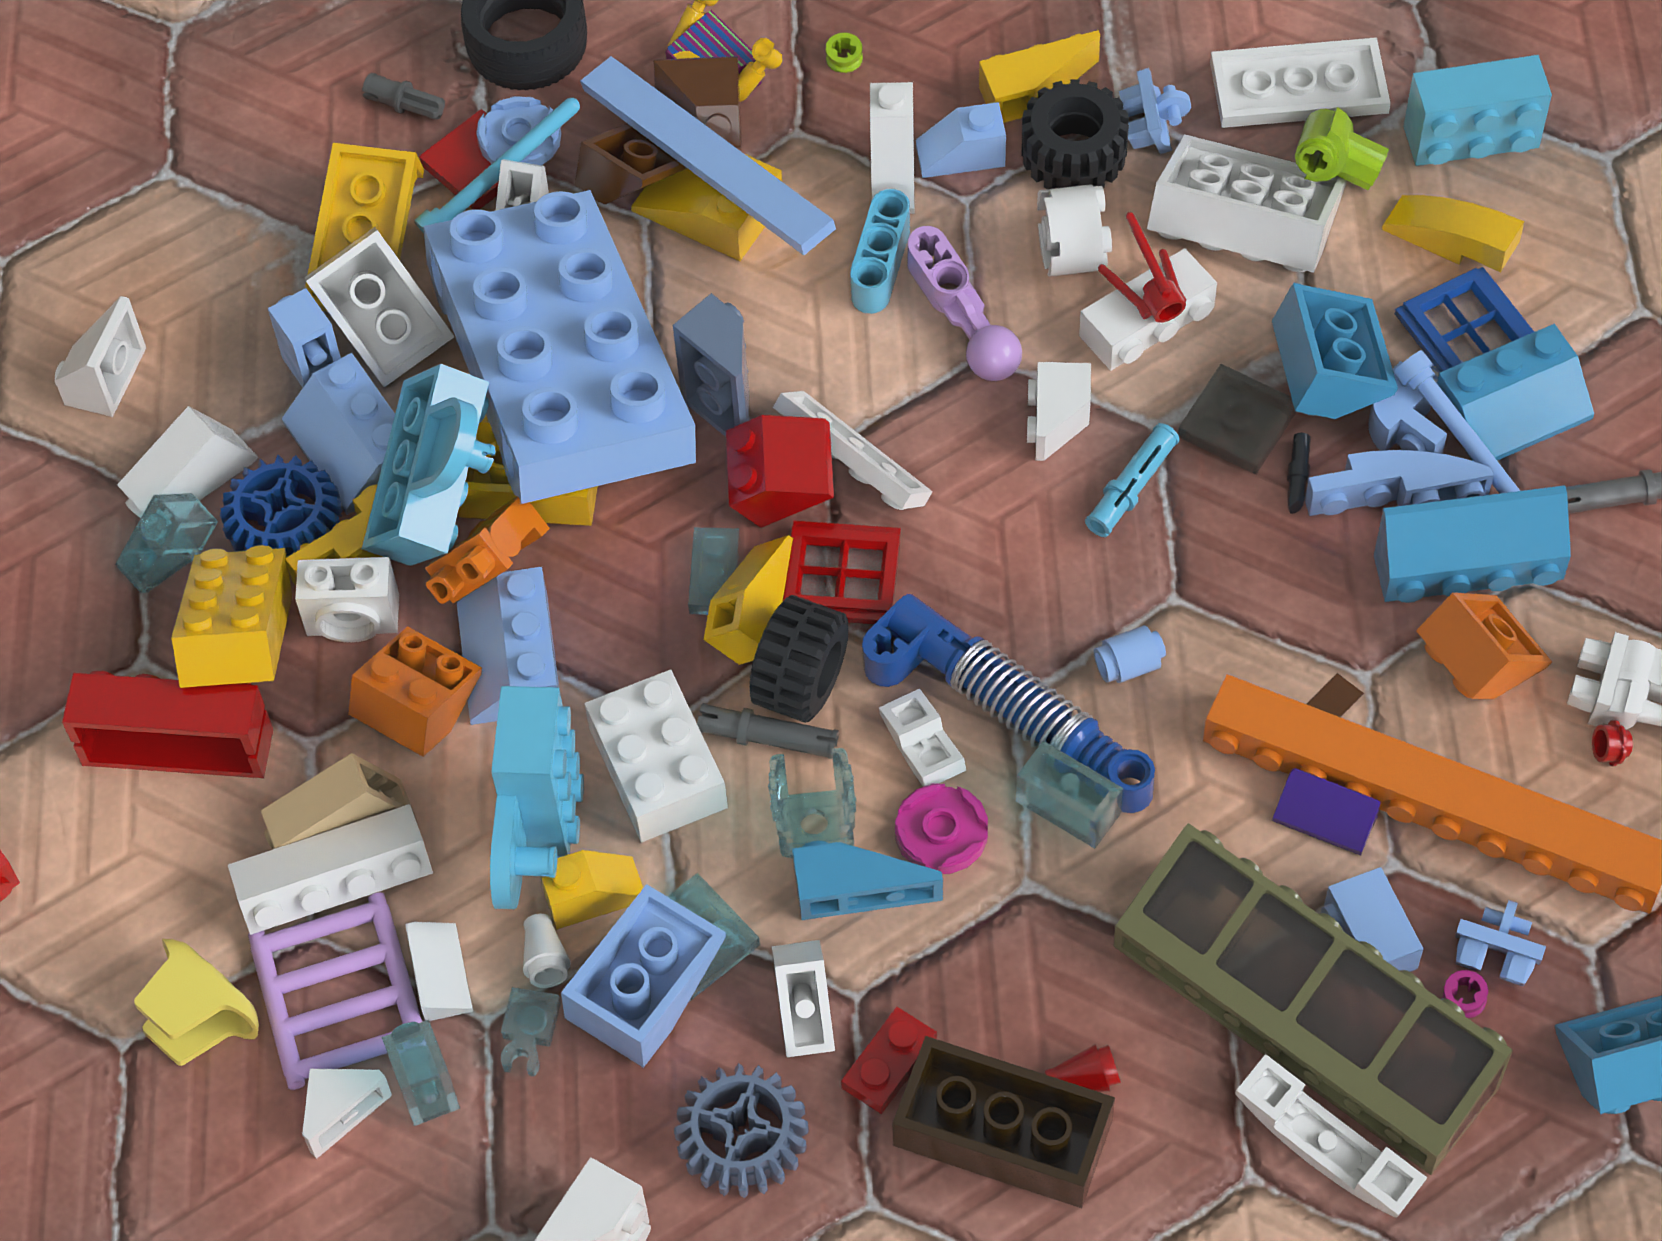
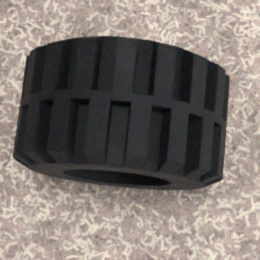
M1070 79V84H1063L1062 81L1053 83L1052 89L1042 88L1038 91L1037 98L1031 97L1028 101L1027 110H1024L1022 117L1021 156L1023 157L1025 169L1031 170V178L1036 182L1043 180L1044 188L1054 189L1082 185L1102 186L1105 188V181L1112 183L1118 177V171L1123 170L1125 158L1127 157L1129 117L1127 111L1123 110V102L1119 97L1112 98L1113 92L1105 87L1100 90L1097 88L1098 83L1088 81L1086 85L1079 84L1080 79ZM1066 134H1081L1089 138L1080 141H1072L1061 138L1060 136Z
M795 595L787 597L772 614L758 644L750 674L751 702L804 723L811 721L819 713L830 696L844 660L849 631L846 614Z

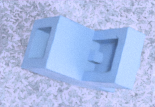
M1400 361V362L1393 368V372H1394V370H1395L1400 364L1403 363L1402 361ZM1394 374L1398 386L1395 395L1376 402L1371 406L1368 425L1374 444L1380 451L1389 450L1394 444H1398L1402 450L1443 454L1447 433L1424 417L1430 411L1431 405L1418 389L1413 391L1410 385L1404 386Z

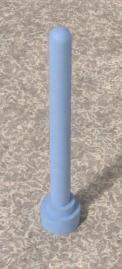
M1423 350L1413 354L1394 370V374L1404 386L1410 385L1413 391L1418 389L1474 462L1492 467L1494 473L1492 485L1499 494L1520 491L1432 377L1435 373L1431 369L1433 363Z

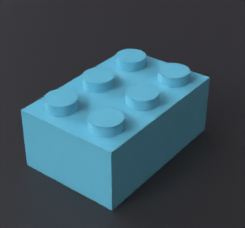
M1539 55L1413 73L1403 127L1415 166L1427 164L1440 165L1453 160L1480 159L1494 154L1525 152L1530 149L1539 148L1552 96Z

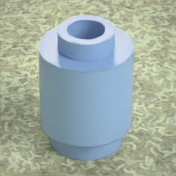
M1145 625L1107 638L1102 641V646L1094 648L1097 668L1106 683L1114 680L1117 683H1122L1160 669L1161 658L1166 656L1165 646L1160 634L1157 631L1151 632Z

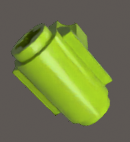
M1337 107L1335 111L1318 109L1312 112L1305 121L1296 149L1295 160L1299 169L1306 174L1304 179L1320 182L1328 181L1338 176L1369 190L1380 173L1389 149L1354 133L1352 121L1347 113Z

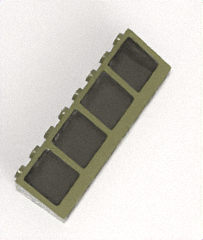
M1189 823L1183 828L1115 926L1113 946L1263 1055L1269 1056L1306 1086L1430 1175L1433 1174L1501 1085L1513 1051L1507 1046L1506 1041L1501 1035L1490 1028L1479 1027L1465 1017L1463 1010L1449 999H1439L1425 989L1423 983L1413 973L1407 970L1399 971L1385 961L1381 953L1373 945L1364 941H1356L1343 931L1340 924L1334 918L1325 913H1316L1302 902V899L1294 890L1284 885H1276L1263 875L1261 869L1254 862L1247 858L1239 859L1226 850L1222 842L1209 831H1199Z

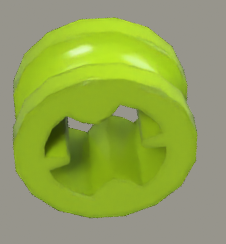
M838 33L829 38L826 43V62L828 66L839 73H848L859 68L863 59V47L860 39L851 33ZM841 49H849L851 51V54L847 53L846 58L838 57V52L841 54Z

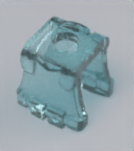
M831 749L834 790L788 795L784 754H776L770 758V772L768 773V790L771 800L770 810L772 811L773 821H776V831L779 836L782 856L793 858L792 848L802 847L812 841L842 842L854 846L853 829L855 828L856 797L853 782L854 776L852 775L851 764H848V756L845 749ZM819 814L827 820L828 825L819 834H809L802 829V820L808 815Z

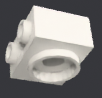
M389 557L298 560L295 600L307 636H324L338 642H361L374 637L376 634L398 633L399 591Z

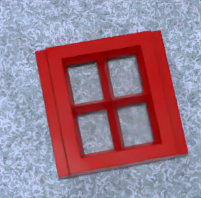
M793 520L791 532L793 540L783 601L790 595H795L845 613L848 623L875 624L894 605L901 528Z

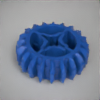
M277 455L275 462L269 465L260 459L258 469L254 471L244 467L242 473L244 479H231V491L223 493L222 501L224 507L220 508V517L224 524L223 531L225 537L229 539L235 552L246 551L254 546L265 545L272 549L285 548L286 558L292 555L293 552L300 550L301 545L305 543L310 544L330 532L340 522L339 518L342 517L343 512L338 488L334 485V482H331L330 475L325 470L318 471L317 465L312 460L302 465L301 460L296 455L289 463H284L283 458ZM298 493L311 498L315 505L306 504L305 499L297 498ZM248 520L257 521L258 525L266 527L265 532L253 528L248 524Z

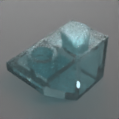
M192 493L153 495L115 565L140 593H148L193 561L194 555L201 553L218 521Z

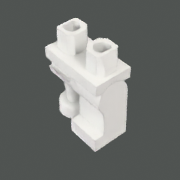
M1615 632L1611 643L1586 638L1580 652L1577 667L1600 673V680L1596 681L1576 675L1567 704L1590 712L1588 724L1593 726L1603 725V723L1607 725L1611 720H1617L1625 729L1633 727L1637 722L1662 727V706L1654 703L1662 704V649L1655 648L1650 643L1644 641L1628 640L1629 636Z

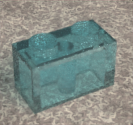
M1045 741L1040 744L1017 775L1016 802L1094 849L1121 814L1122 787Z
M429 1019L420 1023H404L396 1027L391 1034L382 1037L414 1126L460 1109L447 1066Z

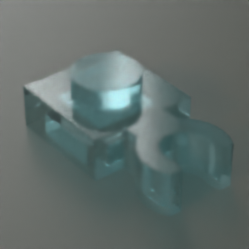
M512 987L501 1029L503 1039L512 1040V1042L504 1047L501 1053V1063L504 1072L510 1073L512 1062L515 1058L525 1056L529 1059L527 1062L528 1075L534 1077L537 1074L540 1060L536 1045L551 1046L561 1005L558 994Z

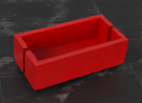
M92 671L89 674L73 673L62 724L70 741L74 742L73 747L82 766L263 779L274 730L267 710H264L265 704L258 685L237 683L180 688L179 680L160 679L151 674H138L135 677L115 676L106 671Z

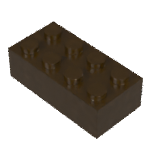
M925 1036L892 1123L893 1146L1082 1208L1113 1121L1115 1097Z

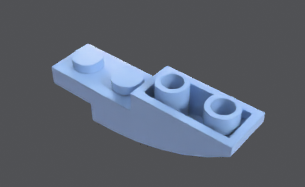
M1411 450L1348 454L1345 471L1308 478L1305 504L1309 516L1319 514L1336 515L1346 509L1362 506L1380 507L1394 500L1397 501L1398 506L1484 496L1490 493L1494 473L1492 467L1447 454Z

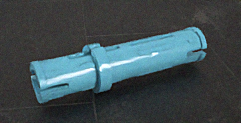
M1158 423L1118 478L1110 480L1105 486L1103 498L1085 519L1086 526L1094 534L1100 537H1107L1126 511L1133 510L1138 503L1137 495L1155 474L1172 448L1180 441L1179 435L1169 425Z

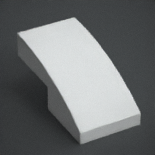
M920 689L879 707L880 715L893 740L923 787L933 783L939 784L966 771L964 757L944 732L940 715Z

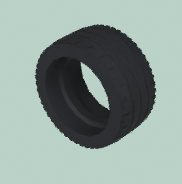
M463 0L461 26L468 56L474 68L478 70V73L497 86L525 91L544 88L564 79L572 70L574 71L583 58L587 42V23L583 0ZM521 9H540L554 14L561 19L557 27L543 37L526 42L506 41L488 32L491 25L502 16Z

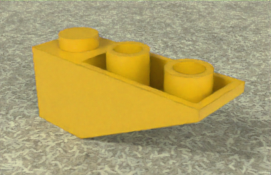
M1099 30L1085 34H1075L1066 39L1047 44H1037L1028 49L1005 55H995L989 59L979 61V89L985 103L999 102L1003 123L1022 118L1024 110H1027L1028 101L1031 97L1037 98L1039 90L1044 87L1052 89L1053 83L1062 81L1063 84H1070V79H1078L1099 62Z
M789 535L754 546L710 600L703 640L738 665L754 660L765 627L774 611L783 601L793 540Z

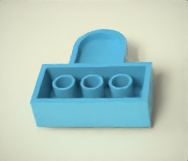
M443 364L434 366L403 381L362 545L363 550L412 566L447 554L448 550L453 547L458 535V526L455 525L458 509L462 506L468 494V483L465 482L468 468H473L484 474L490 469L494 460L486 457V455H495V446L485 444L476 439L479 423L484 419L489 407V399L486 397L488 381Z
M501 686L491 770L497 794L490 856L491 899L495 909L515 910L520 898L522 877L546 876L555 878L557 858L570 854V845L579 843L580 818L575 816L576 802L583 801L584 775L579 774L580 755L579 752H575V730L570 729L571 709L570 706H563L559 688Z

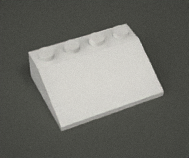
M1184 134L1156 182L1147 229L1156 231L1160 236L1167 239L1178 240L1183 238L1198 242L1202 247L1209 250L1225 249L1240 253L1244 258L1251 261L1267 260L1282 264L1284 268L1293 272L1309 271L1314 273L1322 256L1347 180L1336 176L1328 181H1310L1304 179L1306 174L1299 169L1295 162Z

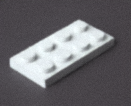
M1377 37L1211 52L1210 65L1222 128L1306 121L1307 117L1318 109L1335 111L1337 107L1347 113L1349 117L1389 114L1390 98Z

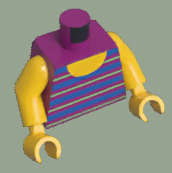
M695 0L693 5H687L665 51L666 59L738 56L740 102H743L755 87L762 84L761 80L765 76V68L776 69L781 65L782 54L773 49L774 43L767 38L757 40L751 49L712 10L707 13L703 11L705 6H713L719 0Z

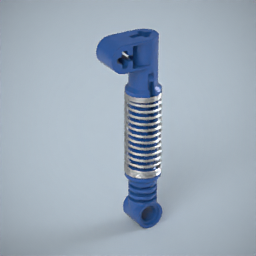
M913 594L904 595L863 637L864 671L866 677L872 683L884 687L897 685L925 660L945 674V680L952 689H955L959 694H966L967 700L974 699L975 706L982 705L983 711H990L991 717H998L999 723H1006L1007 729H1014L1015 735L1022 734L1023 741L1030 740L1031 747L1038 746L1040 753L1047 752V758L1055 762L1056 765L1065 769L1073 768L1074 770H1079L1081 775L1088 777L1092 783L1098 784V787L1107 793L1108 800L1115 809L1125 813H1135L1148 807L1152 801L1155 767L1147 754L1139 750L1123 749L1119 743L1113 742L1112 738L1104 736V733L1099 730L1098 721L1089 715L1088 712H1082L1079 706H1073L1072 701L1065 700L1064 695L1057 694L1056 689L1049 688L1047 683H1041L1039 677H1033L1031 671H1025L1022 665H1017L1015 660L1009 659L1008 655L1001 653L999 648H993L992 643H989L988 640L979 636H969ZM892 637L895 638V641H894V643H893V647H894V653H893V654H892V645H891V638H892ZM1073 710H1077L1078 714L1073 716ZM1134 778L1139 780L1140 783L1128 785L1123 783L1122 780Z

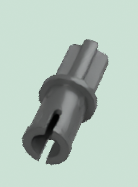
M370 73L363 84L362 92H364L363 97L365 99L394 107L397 113L401 114L408 110L435 120L440 119L443 114L445 100L413 89V84L410 81H403L401 83L376 73Z

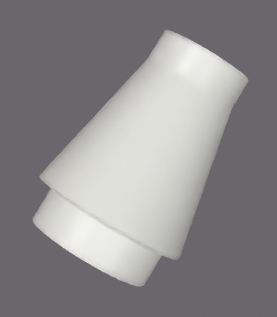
M542 913L531 915L524 921L523 973L530 979L531 984L536 987L549 988L557 986L566 980L571 961L553 927L552 918Z

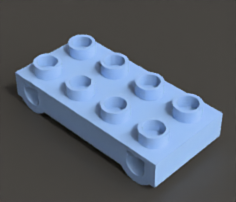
M591 190L574 194L563 191L552 192L542 196L537 202L491 212L468 210L458 214L453 220L423 226L426 261L439 306L449 319L470 375L489 382L486 397L489 399V407L486 416L499 446L509 484L513 493L519 497L521 504L696 463L695 423Z

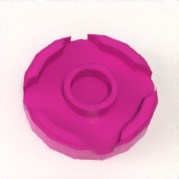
M933 783L916 789L902 801L895 819V841L901 855L907 861L941 871L942 874H952L968 868L981 856L988 842V816L981 801L969 790L958 786L955 789L953 787H945V784Z

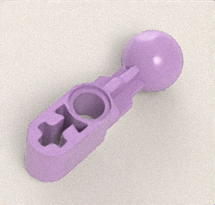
M922 226L915 229L908 238L907 266L909 272L932 306L937 311L944 313L952 325L961 327L969 338L966 357L971 370L980 378L989 381H1000L1008 378L1017 370L1022 359V347L1019 339L1011 330L1003 326L990 325L983 314L985 305L969 282L968 269L943 232L932 226ZM945 283H952L958 287L953 290H946L940 286Z

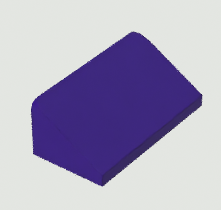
M1292 768L1272 821L1361 856L1377 820L1381 803L1364 794L1302 770Z

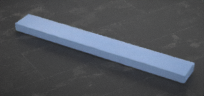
M612 56L580 80L582 88L586 93L802 255L807 254L836 230L834 220Z

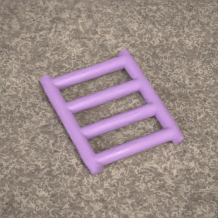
M382 892L370 895L368 897L369 903L269 934H265V931L252 935L248 934L251 945L250 949L283 1074L290 1090H296L305 1085L304 1079L309 1078L310 1069H339L409 1046L412 1051H420L428 1046L385 894ZM374 922L380 944L277 975L272 952L365 923ZM385 962L392 986L296 1016H288L283 994ZM397 1004L403 1028L300 1060L294 1036Z

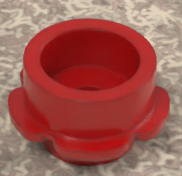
M1611 720L1607 725H1598L1595 728L1592 736V751L1598 762H1609L1610 766H1617V764H1622L1625 758L1630 756L1633 748L1632 735L1629 730L1620 725L1619 721Z

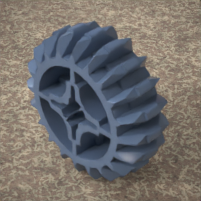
M738 1063L734 1069L735 1075L727 1077L726 1072L718 1067L716 1070V1082L712 1083L707 1078L701 1076L698 1081L701 1093L687 1090L685 1101L689 1107L678 1108L676 1113L677 1120L682 1124L674 1128L675 1139L682 1142L677 1147L679 1157L681 1159H689L686 1167L691 1176L702 1173L701 1184L705 1188L710 1187L718 1180L719 1192L723 1196L727 1195L732 1185L738 1186L740 1196L745 1198L749 1192V1185L756 1184L760 1193L765 1194L768 1191L767 1179L771 1178L776 1183L782 1185L785 1181L783 1168L796 1171L799 1163L795 1154H803L806 1151V1140L802 1136L807 1135L809 1127L808 1121L802 1119V1116L805 1115V1106L801 1101H794L796 1091L792 1085L781 1088V1076L777 1072L767 1080H764L763 1068L759 1065L753 1070L751 1075H745L744 1067ZM738 1101L733 1107L719 1109L727 1103ZM758 1103L768 1107L775 1113L782 1124V1129L771 1127L770 1121L758 1116ZM748 1116L750 1132L745 1129V1134L738 1135L735 1144L733 1129L738 1131L739 1126H745ZM702 1132L712 1134L714 1140L725 1144V1159L713 1153L705 1145L701 1138ZM765 1152L757 1158L745 1161L746 1157L751 1153Z

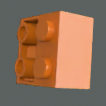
M407 626L352 675L348 715L424 757L451 732L481 676L482 667Z

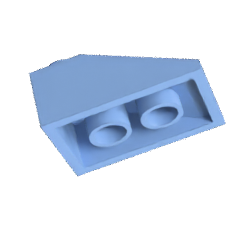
M646 884L561 992L564 1018L644 1068L673 1030L725 940L726 932Z

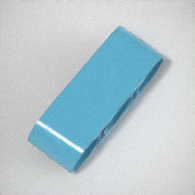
M886 189L877 193L872 199L850 273L851 301L854 307L863 313L874 314L882 311L888 305L910 234V202L908 197L899 190Z

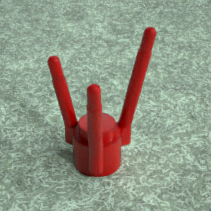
M1128 212L1126 219L1154 278L1144 285V296L1142 299L1104 264L1098 266V271L1137 307L1143 319L1153 316L1158 323L1170 321L1183 312L1187 299L1179 287L1167 251L1165 249L1159 251L1165 273L1164 276L1135 215L1132 212Z

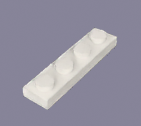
M804 391L785 392L779 395L773 408L783 416L825 418L830 422L832 458L839 459L847 465L852 477L862 483L871 484L882 493L881 498L885 503L899 510L925 506L933 491Z

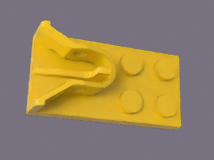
M341 143L332 144L308 274L374 227H376L400 260L414 183L418 178H423L424 175L423 166L416 152ZM306 282L305 288L309 291V293L314 298L316 303L319 305L321 310L328 312Z

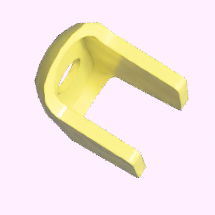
M162 939L168 960L134 999L136 1008L148 1018L142 1027L145 1036L179 1066H183L227 1037L237 1036L244 1039H255L258 1036V1017L253 1005L244 994L235 988L222 973L202 958L188 944L173 939Z

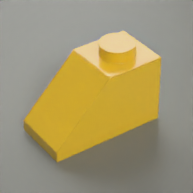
M581 850L557 858L555 878L540 876L556 930L629 907L643 889L632 856Z

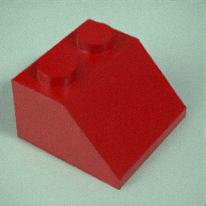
M760 415L726 430L729 507L760 528L834 498L830 422L825 418Z

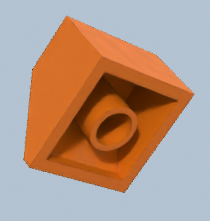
M1451 593L1416 630L1426 642L1424 648L1429 656L1436 662L1444 664L1454 677L1452 682L1456 689L1471 699H1495L1543 671L1552 663L1551 659L1497 595Z

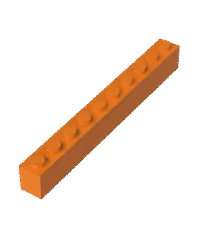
M1228 674L1207 715L1203 741L1211 744L1214 749L1221 753H1235L1253 760L1259 767L1268 771L1279 770L1290 774L1292 768L1302 770L1380 801L1379 810L1387 812L1390 817L1399 822L1416 823L1431 829L1437 836L1443 839H1457L1477 847L1480 852L1493 858L1503 857L1519 863L1533 874L1550 875L1568 882L1577 891L1583 893L1594 892L1612 899L1617 905L1626 910H1640L1648 914L1651 913L1662 885V840Z

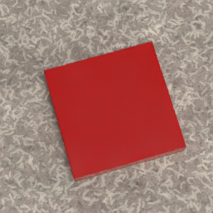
M482 109L419 156L423 168L455 195L491 165L481 153L476 134L479 119L483 113L484 117L487 114ZM499 181L469 207L472 210H480L497 197Z

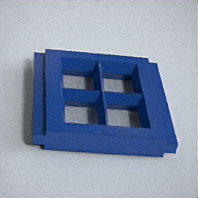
M1484 267L1474 268L1404 302L1402 306L1395 309L1394 313L1439 373L1534 332Z

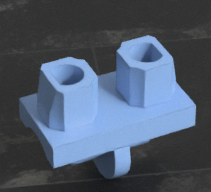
M1149 68L1137 71L1139 84L1119 91L1120 100L1124 104L1123 110L1127 111L1128 117L1145 113V117L1128 122V140L1134 150L1155 144L1160 155L1172 151L1166 120H1169L1172 126L1181 124V117L1185 116L1191 109L1190 97L1187 93L1176 90L1173 85L1165 86L1163 88L1164 93L1161 94L1159 87L1153 85Z
M1508 900L1504 913L1485 907L1481 920L1500 926L1499 931L1460 919L1455 938L1459 939L1456 964L1480 972L1487 949L1489 948L1507 954L1499 978L1524 986L1535 964L1540 965L1546 946L1508 934L1509 930L1528 936L1532 925L1531 921L1514 916L1518 903Z

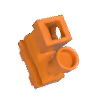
M516 496L497 508L486 520L480 521L470 531L466 540L448 550L447 554L437 557L425 567L431 576L426 582V587L439 603L444 604L449 600L455 603L508 570L513 564L511 558L518 555L520 550L541 538L550 527L530 502L521 504L519 497Z

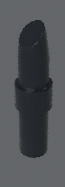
M1302 432L1296 433L1293 436L1291 462L1288 464L1287 481L1289 482L1287 493L1288 509L1291 514L1298 512L1304 505L1306 484L1310 475V465L1308 463L1311 436Z

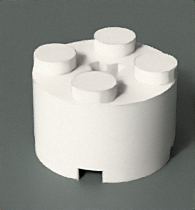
M1082 185L1039 190L1037 211L1046 210V216H1042V221L1038 224L1043 264L1045 269H1049L1047 275L1051 277L1098 271L1100 264H1104L1107 267V252L1112 251V238L1109 226H1102L1100 212H1105L1103 187Z

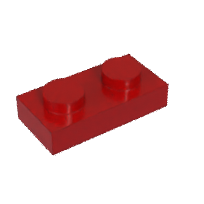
M896 1007L843 1077L841 1089L882 1114L910 1077L925 1036L937 1039V1031L901 1008Z

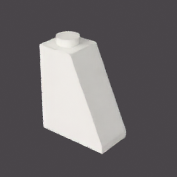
M913 82L870 83L872 199L880 191L886 189L899 190L909 199L910 214H915Z
M188 406L117 485L129 498L125 504L138 517L146 520L150 516L167 524L242 472L244 467L247 468L252 465L258 456L232 429Z

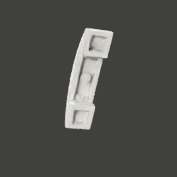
M1265 1054L1236 1090L1235 1094L1275 1136L1311 1166L1351 1194L1397 1218L1426 1181L1427 1177L1388 1147L1381 1152L1305 1094L1303 1092L1305 1084Z

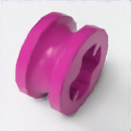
M1469 970L1457 971L1449 976L1445 982L1443 998L1457 1004L1467 1018H1473L1485 1009L1488 987L1482 976ZM1467 985L1468 992L1472 988L1476 990L1473 1003L1464 1004L1462 997L1459 1001L1454 998L1457 995L1458 986Z

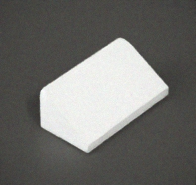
M406 923L419 1000L425 1021L429 1022L473 1012L456 923Z

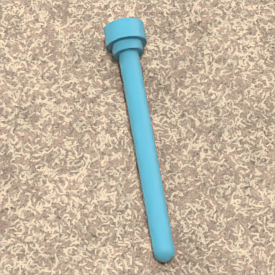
M567 98L440 210L437 207L431 212L426 209L414 220L421 232L424 234L423 226L453 220L454 217L465 211L499 181L501 160L521 162L579 111L580 104L578 100Z

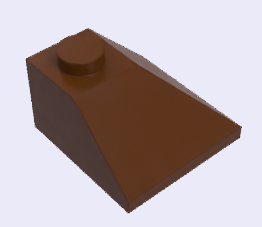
M738 56L653 60L655 88L734 147H741Z
M626 123L581 142L574 186L582 191L591 190L595 201L605 205L687 168Z

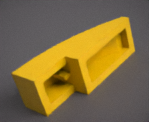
M1402 195L1384 222L1382 230L1458 265L1465 256L1501 273L1520 242L1525 221L1494 209L1456 199L1427 195Z

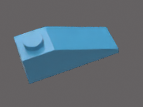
M812 841L802 847L792 848L801 920L943 901V877L941 871L842 842Z

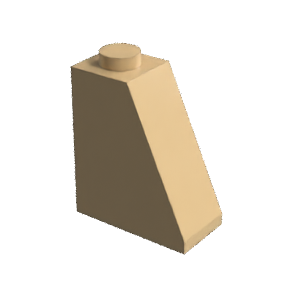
M351 753L263 808L261 813L267 827L264 830V834L271 848L276 849L408 805L410 802L400 778Z

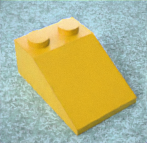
M747 155L782 181V170ZM688 168L645 187L631 206L632 212L738 261L742 260L765 228L764 225Z

